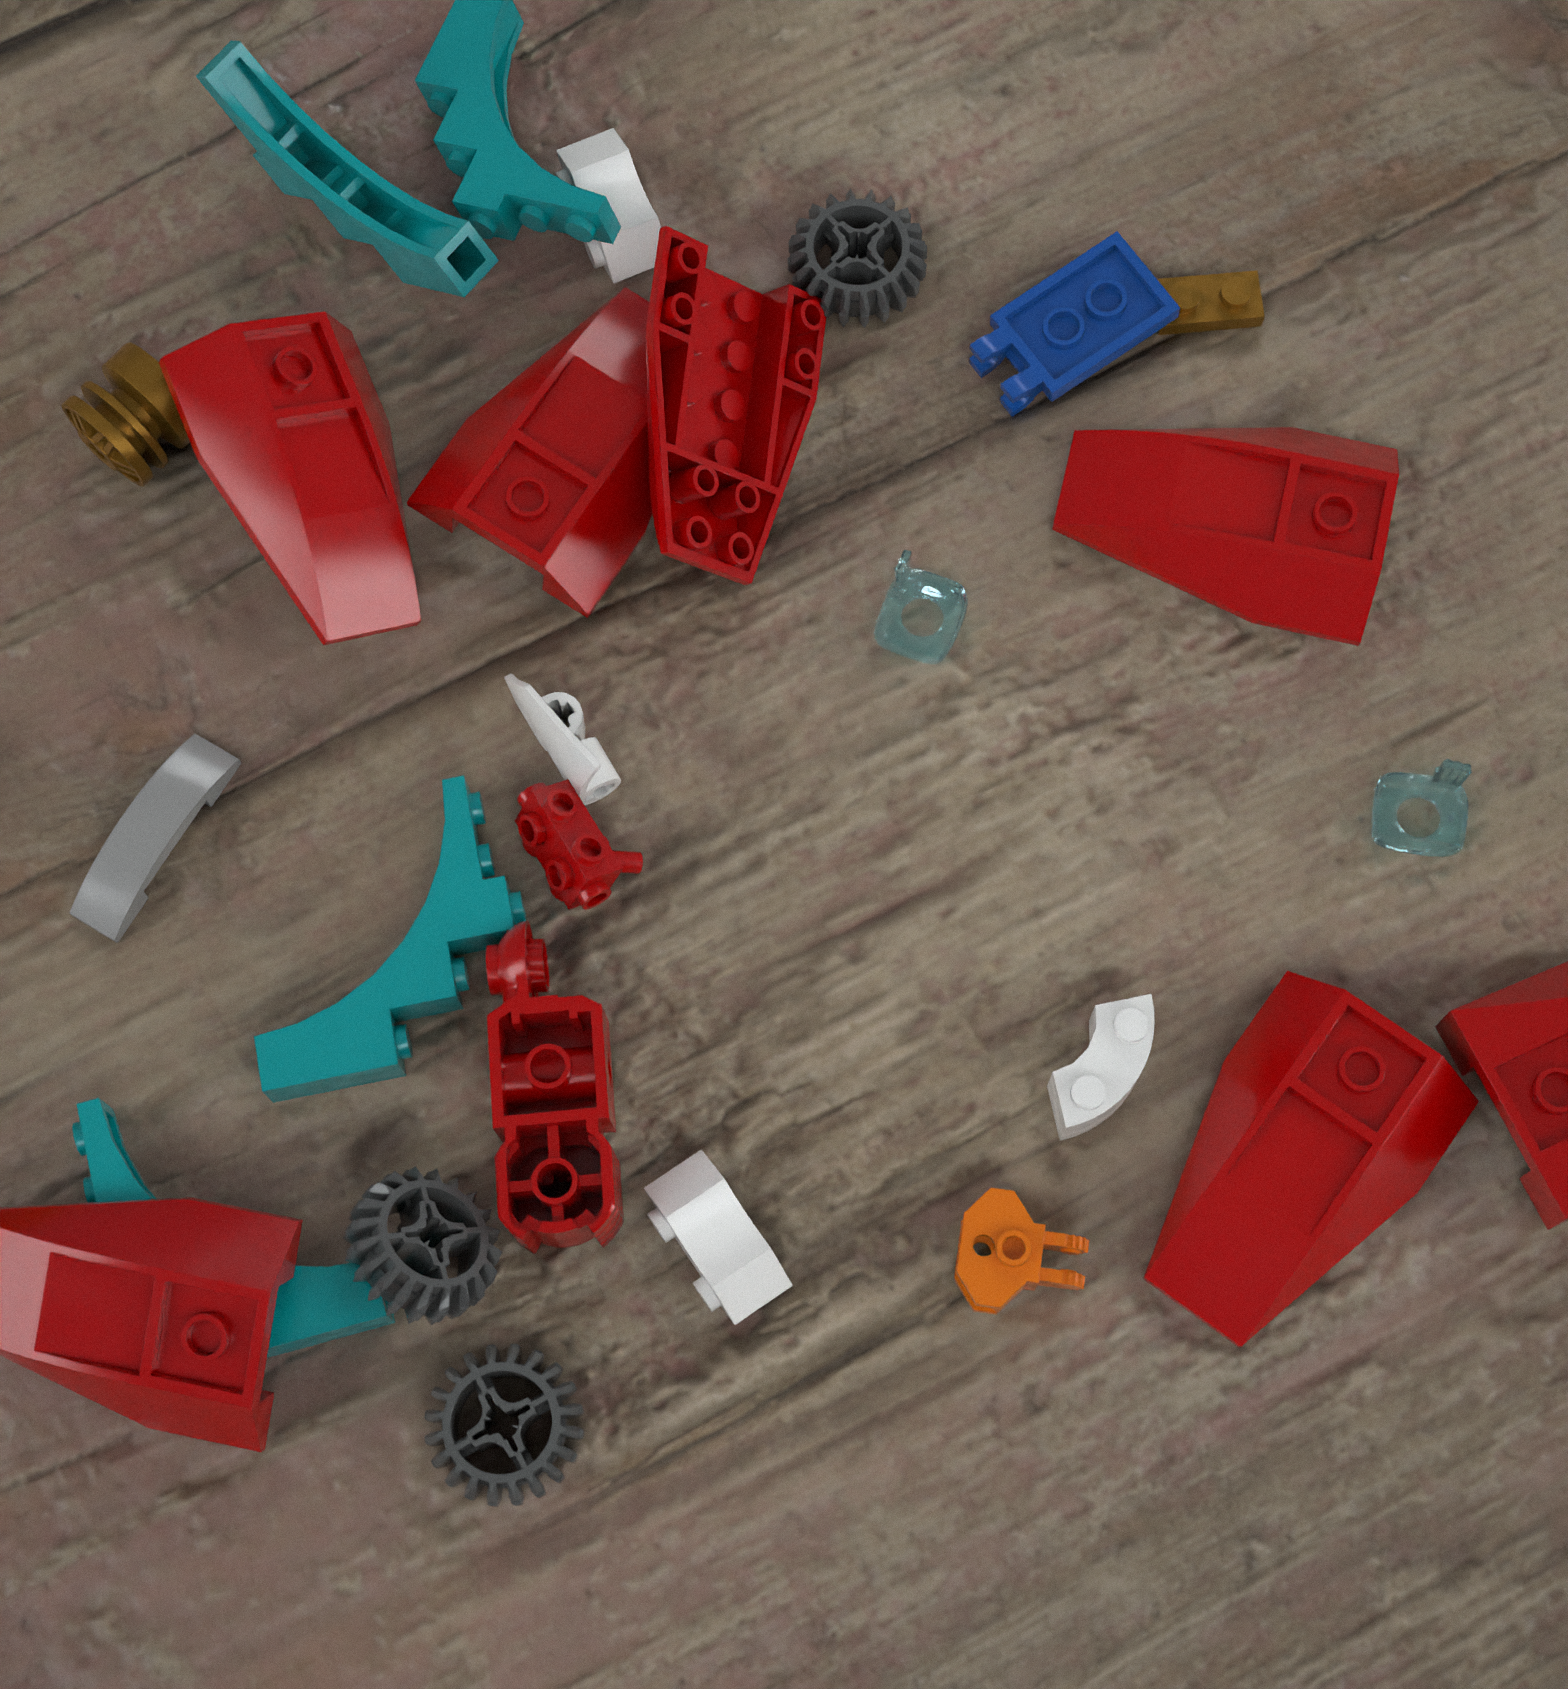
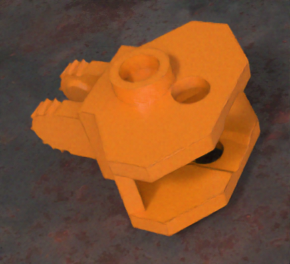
M991 1187L964 1212L960 1226L954 1280L973 1312L997 1315L1023 1289L1035 1291L1038 1285L1070 1290L1084 1289L1085 1276L1069 1269L1041 1267L1043 1249L1058 1251L1068 1255L1088 1253L1089 1240L1086 1237L1045 1231L1046 1224L1033 1222L1015 1191ZM978 1243L985 1244L989 1247L991 1254L980 1256L974 1251L973 1246Z

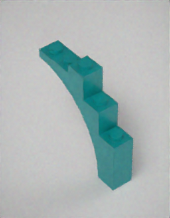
M455 0L415 82L424 96L429 109L444 118L433 141L443 156L449 170L463 177L452 200L462 219L468 220L483 239L498 237L515 241L523 224L537 232L551 230L568 234L582 242L596 240L613 244L621 229V225L606 196L570 185L541 168L515 141L508 119L507 82L512 53L524 22L513 0Z
M231 40L196 75L201 84L255 148L256 152L253 154V157L281 191L286 195L313 200L343 238L372 244L403 283L465 297L499 261L468 220L445 214L420 202L385 180L333 139L269 76L241 41Z
M464 775L442 779L445 823L439 864L426 902L402 943L370 978L338 1003L297 1024L254 1036L262 1092L273 1103L407 1076L404 1059L413 1057L412 1044L407 1025H398V1022L464 1009L461 992L470 990L469 976L464 957L455 958V956L486 950L487 945L499 944L508 930L526 920L521 891L511 893L505 875L486 879V877L495 876V867L490 844L480 845L477 825L486 824L484 806L480 791L471 793Z
M100 1098L77 1103L80 1121L73 1123L72 1130L79 1154L81 1156L87 1155L91 1175L83 1179L87 1203L157 1199L145 1185L126 1151L113 1108ZM346 1263L329 1267L295 1266L294 1277L278 1287L267 1358L395 1323L394 1314L387 1315L388 1302L381 1296L378 1299L368 1301L369 1291L372 1287L367 1281L353 1282L354 1273L360 1265Z

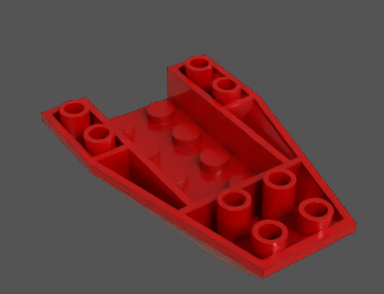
M664 226L659 230L646 325L649 481L660 553L737 583L748 585L752 584L817 399L827 316L824 315L820 305V298L811 296L808 292L791 284L761 294L706 268L708 245L675 229Z
M626 287L469 416L407 501V506L447 531L453 533L459 523L540 572L544 575L543 591L587 618L645 536L653 514L649 481L646 325L650 302Z
M326 311L227 324L163 356L158 363L198 462L323 646L417 626L421 622L419 600L390 424L352 331Z
M1294 427L1074 430L1052 530L1251 623L1359 646L1383 564L1399 479L1398 450Z
M1287 971L1222 1063L1143 1279L1237 1347H1242L1419 1192L1478 1104V1099L1443 1055L1346 989Z
M192 1197L0 1207V1356L149 1429L262 1452L266 1447L274 1392L262 1390L278 1287L294 1277L303 1220Z

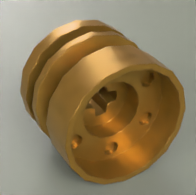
M129 342L125 343L101 366L105 378L113 389L111 392H108L92 381H86L80 388L89 404L77 396H70L61 404V407L69 421L76 428L78 436L103 463L114 471H119L138 486L144 487L153 478V473L145 460L157 468H164L169 463L167 455L157 439L161 437L178 448H184L190 441L158 361L142 348Z

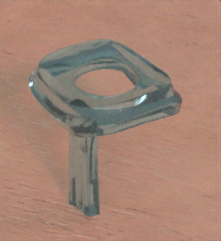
M904 550L901 558L898 560V565L894 568V579L882 604L875 625L874 636L877 643L886 650L923 663L938 664L946 657L958 636L968 606L967 593L965 588L958 582L925 570L910 569L912 551ZM921 598L936 603L942 610L944 617L940 629L934 634L925 637L915 636L908 632L903 626L901 619L905 606L911 601Z
M1446 759L1440 766L1435 767L1433 776L1407 772H1390L1381 776L1375 786L1372 805L1371 834L1374 842L1386 849L1424 856L1446 857L1459 853L1464 846L1468 820V797L1461 785L1472 773L1471 765ZM1410 798H1423L1430 801L1439 812L1440 823L1438 829L1427 837L1408 835L1402 830L1397 820L1399 806Z

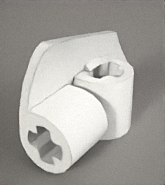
M510 673L504 677L517 706L537 740L548 751L563 779L570 781L584 805L602 799L620 785L621 778L599 741L595 737L585 739L583 711L580 703L573 696L564 692H554L541 697L530 684L519 680ZM568 721L569 727H567L564 723Z

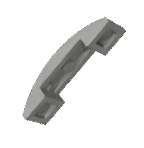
M193 734L149 779L122 815L87 873L72 905L70 914L118 943L149 898L144 890L204 804L210 807L213 806L242 764L240 759L197 734Z

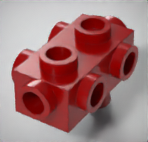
M568 779L548 786L545 783L534 784L522 791L517 797L521 810L515 819V823L518 826L522 845L528 854L539 860L545 870L550 892L556 899L564 902L568 910L578 906L587 910L600 905L611 895L612 891L610 888L620 873L639 874L643 867L642 853L612 850L609 841L601 833Z

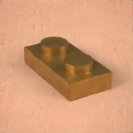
M1258 270L1157 279L1180 307L1179 317L1160 329L1158 335L1262 327L1265 315Z

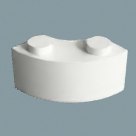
M614 128L556 150L563 170L555 172V176L570 185L606 196L621 225V229L613 244L596 240L584 242L593 267L597 269L604 266L613 283L654 268L659 230L661 228L660 222L643 190L629 149Z
M1151 994L1095 1005L1089 1019L1090 1043L1088 1048L1074 1063L1052 1072L1047 1088L1060 1141L1080 1135L1101 1124L1122 1105L1130 1094L1146 1064L1152 1046L1155 1020Z
M702 1149L644 1187L656 1207L647 1214L665 1243L676 1238L701 1276L693 1282V1285L711 1312L721 1306L734 1325H736L793 1286L771 1247L746 1214L724 1177Z

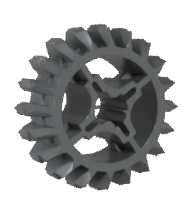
M850 188L846 194V200L841 202L830 193L826 199V209L812 203L809 209V219L799 218L796 224V235H791L789 240V253L791 254L788 257V271L793 275L792 285L808 292L811 296L820 298V305L824 315L828 318L834 312L838 313L839 322L843 327L849 322L850 317H859L860 324L865 328L869 323L870 315L875 314L885 323L889 318L890 308L903 313L907 306V297L916 298L920 288L919 281H923V278L926 276L927 264L924 260L927 258V245L925 241H922L920 223H911V214L908 207L895 211V202L892 196L881 204L875 202L876 195L872 189L865 196V199H856V195ZM827 244L831 248L832 257L830 258V265L823 270L818 264L816 257L823 246ZM892 247L899 261L889 273L884 268L883 259L885 251Z
M416 1166L406 1170L402 1176L394 1171L386 1175L381 1182H377L375 1185L372 1184L362 1195L363 1199L359 1200L352 1208L351 1216L349 1217L351 1223L346 1228L345 1236L343 1237L344 1240L352 1244L347 1250L345 1261L360 1265L354 1273L353 1282L367 1281L372 1287L369 1291L368 1301L378 1299L381 1296L388 1302L387 1315L396 1313L400 1308H403L409 1324L418 1321L423 1315L430 1325L441 1322L445 1316L452 1320L455 1317L461 1316L470 1306H475L485 1296L484 1291L494 1282L495 1276L498 1273L494 1266L499 1262L502 1251L493 1244L498 1240L500 1230L486 1226L485 1223L490 1219L492 1209L478 1210L474 1204L477 1191L465 1195L458 1190L459 1177L443 1183L438 1169L428 1172L424 1177ZM399 1213L401 1223L397 1227L398 1231L396 1233H388V1216ZM457 1257V1277L448 1279L446 1268L450 1264L449 1258Z
M492 1344L486 1347L485 1354L488 1364L481 1366L476 1356L469 1352L464 1355V1362L470 1373L463 1377L453 1367H449L445 1371L446 1377L456 1386L451 1393L441 1387L433 1388L431 1395L437 1400L446 1403L444 1411L426 1410L424 1418L434 1424H442V1430L430 1432L425 1435L424 1439L425 1443L429 1446L445 1445L446 1449L436 1454L431 1460L435 1468L440 1469L452 1463L455 1464V1467L448 1473L445 1479L448 1486L454 1488L461 1484L466 1477L470 1478L465 1488V1498L475 1501L483 1487L488 1486L487 1504L489 1506H499L502 1500L503 1489H508L511 1503L514 1506H520L524 1501L523 1485L529 1484L532 1493L537 1498H541L546 1495V1490L539 1479L540 1476L547 1473L557 1483H561L565 1479L562 1471L553 1465L558 1456L570 1463L577 1461L578 1454L563 1445L566 1438L572 1440H582L584 1438L585 1432L582 1428L567 1426V1419L580 1417L584 1414V1408L581 1404L577 1403L564 1405L563 1400L572 1396L577 1391V1387L572 1381L564 1382L554 1387L553 1384L563 1372V1368L557 1362L549 1365L543 1373H540L539 1370L544 1360V1354L541 1351L535 1349L529 1355L526 1363L521 1364L522 1348L518 1344H511L507 1352L506 1361L501 1362L500 1352ZM503 1377L525 1379L537 1385L543 1393L531 1400L527 1397L515 1403L507 1402L497 1391L492 1380ZM476 1390L482 1406V1417L476 1426L467 1431V1436L459 1440L458 1425L461 1411L468 1398ZM492 1400L498 1408L510 1417L519 1415V1425H512L517 1429L512 1437L518 1450H516L513 1443L501 1434L494 1433L489 1435L491 1434V1425H498L493 1421L497 1412L492 1404ZM551 1410L552 1427L549 1440L542 1453L536 1460H533L526 1441L527 1432L536 1421L542 1418V1414ZM492 1447H502L507 1452L509 1458L513 1460L518 1471L508 1474L487 1473L477 1469L468 1460L467 1456L478 1450L483 1452Z

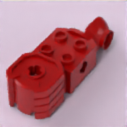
M525 920L508 930L499 944L486 946V972L491 996L502 995L503 1004L487 1015L493 1130L503 1142L495 1155L498 1218L517 1242L533 1254L537 1252L541 1243L552 1247L568 1248L586 1243L594 1237L604 1248L616 1236L624 1223L620 1162L610 1143L604 1137V1133L616 1132L609 1021L602 1004L583 995L559 997L558 995L538 996L540 992H549L550 980L547 948L544 939H533L530 923L528 920ZM567 1181L570 1189L565 1195L558 1198H549V1194L559 1191L560 1182Z

